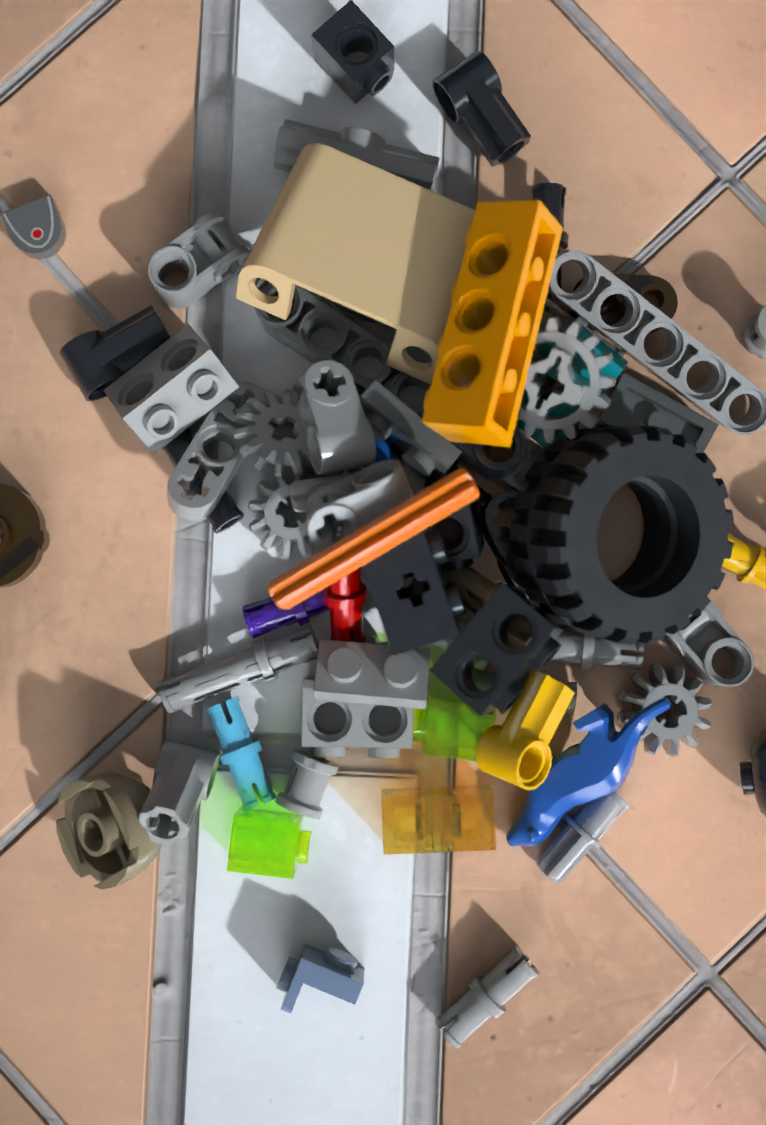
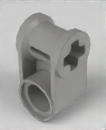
M213 210L201 216L184 233L152 255L148 264V276L160 300L167 306L175 309L187 308L216 286L230 280L241 272L251 249L247 245L241 246L225 226L227 218L220 210ZM181 269L189 273L187 280L179 286L170 287L163 284L165 276L170 271Z
M322 360L314 363L307 369L303 381L304 392L300 396L297 407L307 439L310 460L315 472L321 475L373 464L376 458L375 438L371 424L364 414L352 374L344 365L332 360Z
M394 459L379 461L355 474L329 484L321 485L313 490L308 497L306 505L309 520L307 528L312 543L317 548L323 550L413 497L401 463ZM328 498V502L324 503L323 500ZM334 513V516L339 521L332 522L327 514ZM342 531V537L337 538V532Z
M712 601L698 616L693 615L690 623L685 628L675 634L665 632L666 636L661 639L674 653L680 656L694 674L706 685L714 687L739 686L746 682L753 672L754 658L751 650L726 623ZM719 648L726 649L733 658L734 665L732 671L724 678L714 672L711 663L713 654Z

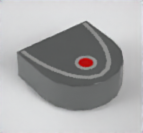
M51 194L1 213L13 243L28 257L35 259L49 258L56 254L63 246L66 237L65 225Z

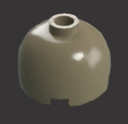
M115 771L99 773L69 783L59 796L58 804L66 801L64 808L65 817L56 820L57 835L63 854L74 872L81 878L90 874L100 881V883L94 886L99 889L116 887L133 879L154 861L161 849L162 844L152 842L146 828L139 822L140 812L150 792V788L137 777Z

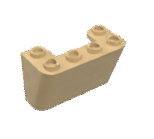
M320 143L308 144L301 149L239 274L236 299L286 320L290 314L295 285L305 288L396 328L397 331L386 365L431 384L438 359V342L441 335L445 332L452 304V287L458 279L465 252V235L467 229L472 224L475 210L330 146ZM261 278L265 279L276 287L279 296L266 295L256 285ZM408 346L422 348L427 351L433 361L430 363L418 362L408 355L405 348Z

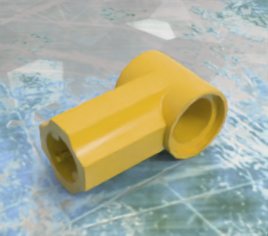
M534 670L532 673H529L523 685L525 689L513 704L503 725L498 724L488 728L481 736L476 748L477 765L482 771L526 790L536 789L548 776L552 763L551 748L548 744L575 694L565 684L558 682L547 674Z

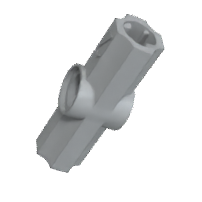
M287 119L280 126L274 157L275 169L290 172L302 148L308 144L320 143L433 191L440 157L388 145L380 135L358 127H345L341 132H336Z

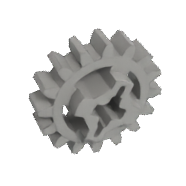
M559 316L549 318L545 331H542L539 325L535 345L544 342H556V345L551 350L550 355L539 358L532 355L525 383V389L530 400L528 405L523 399L521 400L517 421L521 419L526 423L523 437L529 438L539 428L544 430L546 443H552L556 439L558 429H563L569 440L575 439L579 431L578 421L589 428H592L598 422L592 407L605 410L609 407L612 400L601 393V389L614 386L616 376L603 374L602 367L607 365L613 359L612 353L597 355L594 348L601 339L598 333L586 340L580 337L582 330L581 321L576 320L567 331L561 330ZM578 353L587 365L590 380L580 376L575 363ZM561 360L558 370H560L558 380L565 384V386H559L544 399L547 392V379L540 374H545ZM563 402L573 406L575 404L580 406L575 411L566 415L549 416L553 407Z

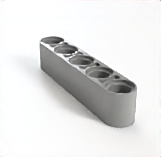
M581 251L557 253L548 292L552 297L618 348L626 352L631 358L717 424L739 435L756 433L766 425V394L763 390L591 256ZM568 260L577 262L583 271L581 285L572 292L562 291L556 280L559 267ZM618 294L625 302V314L618 323L607 325L601 318V305L608 296ZM661 327L667 335V346L660 355L649 357L643 347L644 339L651 330ZM704 361L709 370L708 378L701 387L690 389L686 380L687 372L694 363ZM741 394H746L750 402L748 412L741 419L731 420L729 406L732 400Z

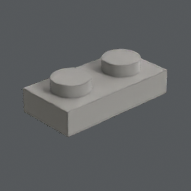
M320 639L313 689L314 699L426 709L431 649L416 648L394 656L390 645Z

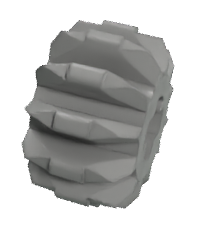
M302 469L303 475L295 476V481L308 479L307 471ZM283 470L282 477L276 476L280 487L275 491L264 481H260L257 485L260 492L268 497L266 503L250 500L248 508L255 513L264 514L265 517L253 520L249 523V528L253 533L271 529L260 543L264 550H270L282 539L279 549L280 558L289 560L292 555L293 544L298 543L302 557L308 559L312 557V550L307 541L310 539L307 528L308 516L303 524L297 520L298 527L288 528V521L280 515L285 505L291 509V484H289L288 477ZM328 515L332 522L339 521L336 517Z
M651 664L649 680L641 673L634 672L630 679L638 691L636 694L626 690L619 692L618 697L623 701L632 703V709L618 712V721L627 723L638 711L652 702L662 699V697L668 698L674 704V711L666 713V722L665 719L655 717L648 723L640 737V740L645 738L644 751L655 755L663 745L667 755L672 757L678 756L680 751L679 738L687 746L695 748L699 741L692 732L693 727L706 730L711 727L709 720L698 717V710L708 709L712 706L711 699L708 697H694L703 685L702 680L692 677L684 682L685 668L678 665H673L666 675L661 664Z

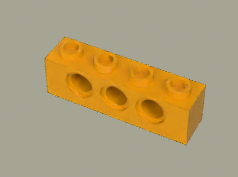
M540 200L477 202L472 224L467 229L465 235V252L459 276L454 282L451 291L452 304L445 332L441 335L438 342V359L431 387L427 390L424 397L422 423L450 442L511 446L563 230L562 226Z

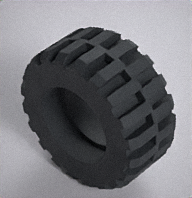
M597 426V428H582L577 432L575 439L557 440L549 446L543 454L547 461L534 462L526 473L525 479L530 483L526 491L517 492L513 508L519 509L517 523H510V540L517 541L518 552L512 554V561L515 572L524 574L527 579L522 581V588L529 599L539 602V608L555 622L562 623L565 628L615 643L632 645L637 641L648 644L660 641L666 636L665 632L675 634L685 628L690 623L688 616L690 614L698 616L711 602L707 597L711 589L718 590L726 575L721 572L724 559H731L733 543L728 542V528H734L733 512L731 509H726L724 499L728 498L729 494L724 481L713 477L712 474L717 469L707 454L696 453L698 450L697 446L685 436L672 434L669 429L657 426ZM627 484L635 493L642 509L644 521L643 539L639 552L631 566L620 577L610 581L602 568L598 555V526L608 501L617 490Z

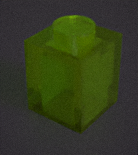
M428 696L427 708L416 709L413 739L422 740L421 750L424 755L476 761L478 742L483 733L494 725L496 710L493 714L479 716L462 700Z
M240 807L233 815L227 871L293 879L298 863L308 864L312 831L302 830L303 815L260 809L243 810V807Z

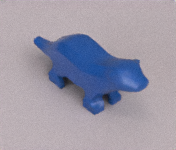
M659 699L641 709L619 732L615 729L614 712L605 703L573 722L578 731H589L581 743L567 748L556 757L549 743L552 763L548 776L536 789L527 791L524 807L518 819L506 834L508 844L510 846H534L540 844L551 834L567 811L575 806L611 795L619 789L626 780L633 765L642 732L652 719L670 708L671 702L669 699Z

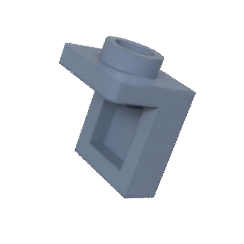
M305 944L299 960L288 957L276 989L285 992L281 1010L291 1014L303 984L355 1005L364 984L365 968L358 966L357 958L343 950L330 947L327 949V952Z

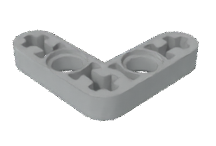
M247 382L237 383L239 388L212 408L168 480V505L178 517L189 521L200 520L207 517L215 509L245 459L239 450L249 442L248 439H234V430L248 426L235 420L236 414L234 409H240L250 397L262 402L266 406L267 403L263 396L264 389ZM275 395L278 403H283V398ZM286 420L283 424H290V423L293 424V423ZM272 422L270 426L275 429L273 438L281 442L282 439L276 432V429L281 425ZM213 440H221L228 443L234 453L225 460H214L205 454L203 447ZM307 460L301 462L302 469L317 477L340 474V471L319 475ZM360 467L351 468L348 470L349 472L360 470ZM199 470L206 475L203 479L202 495L196 494L191 500L183 498V489L190 490L198 479Z

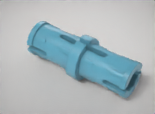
M237 696L224 701L231 720L229 724L220 703L205 710L210 716L224 752L219 755L222 765H229L243 803V810H249L259 806L251 786L252 783H255L261 802L264 804L275 799L276 794L272 790L258 754L263 749L259 740L253 741L239 703V697Z

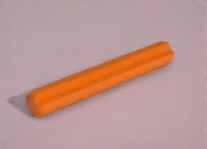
M465 469L456 470L271 580L268 584L270 596L280 609L292 608L477 499L480 494L476 483Z

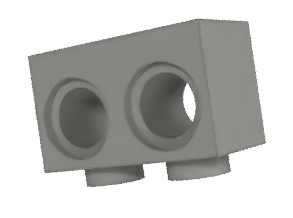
M187 324L103 391L122 419L150 451L156 454L239 388V386L207 344Z
M305 678L302 680L301 747H314V756L345 757L346 748H368V757L399 758L401 757V749H412L413 708L396 707L401 714L400 724L395 730L382 733L375 730L369 721V714L377 705L314 699L313 693L315 678ZM327 702L340 705L346 714V724L342 729L335 732L323 730L316 721L317 708Z

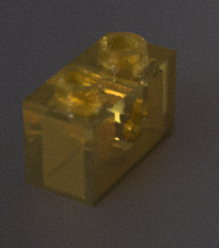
M489 785L382 789L383 855L496 850L494 793Z

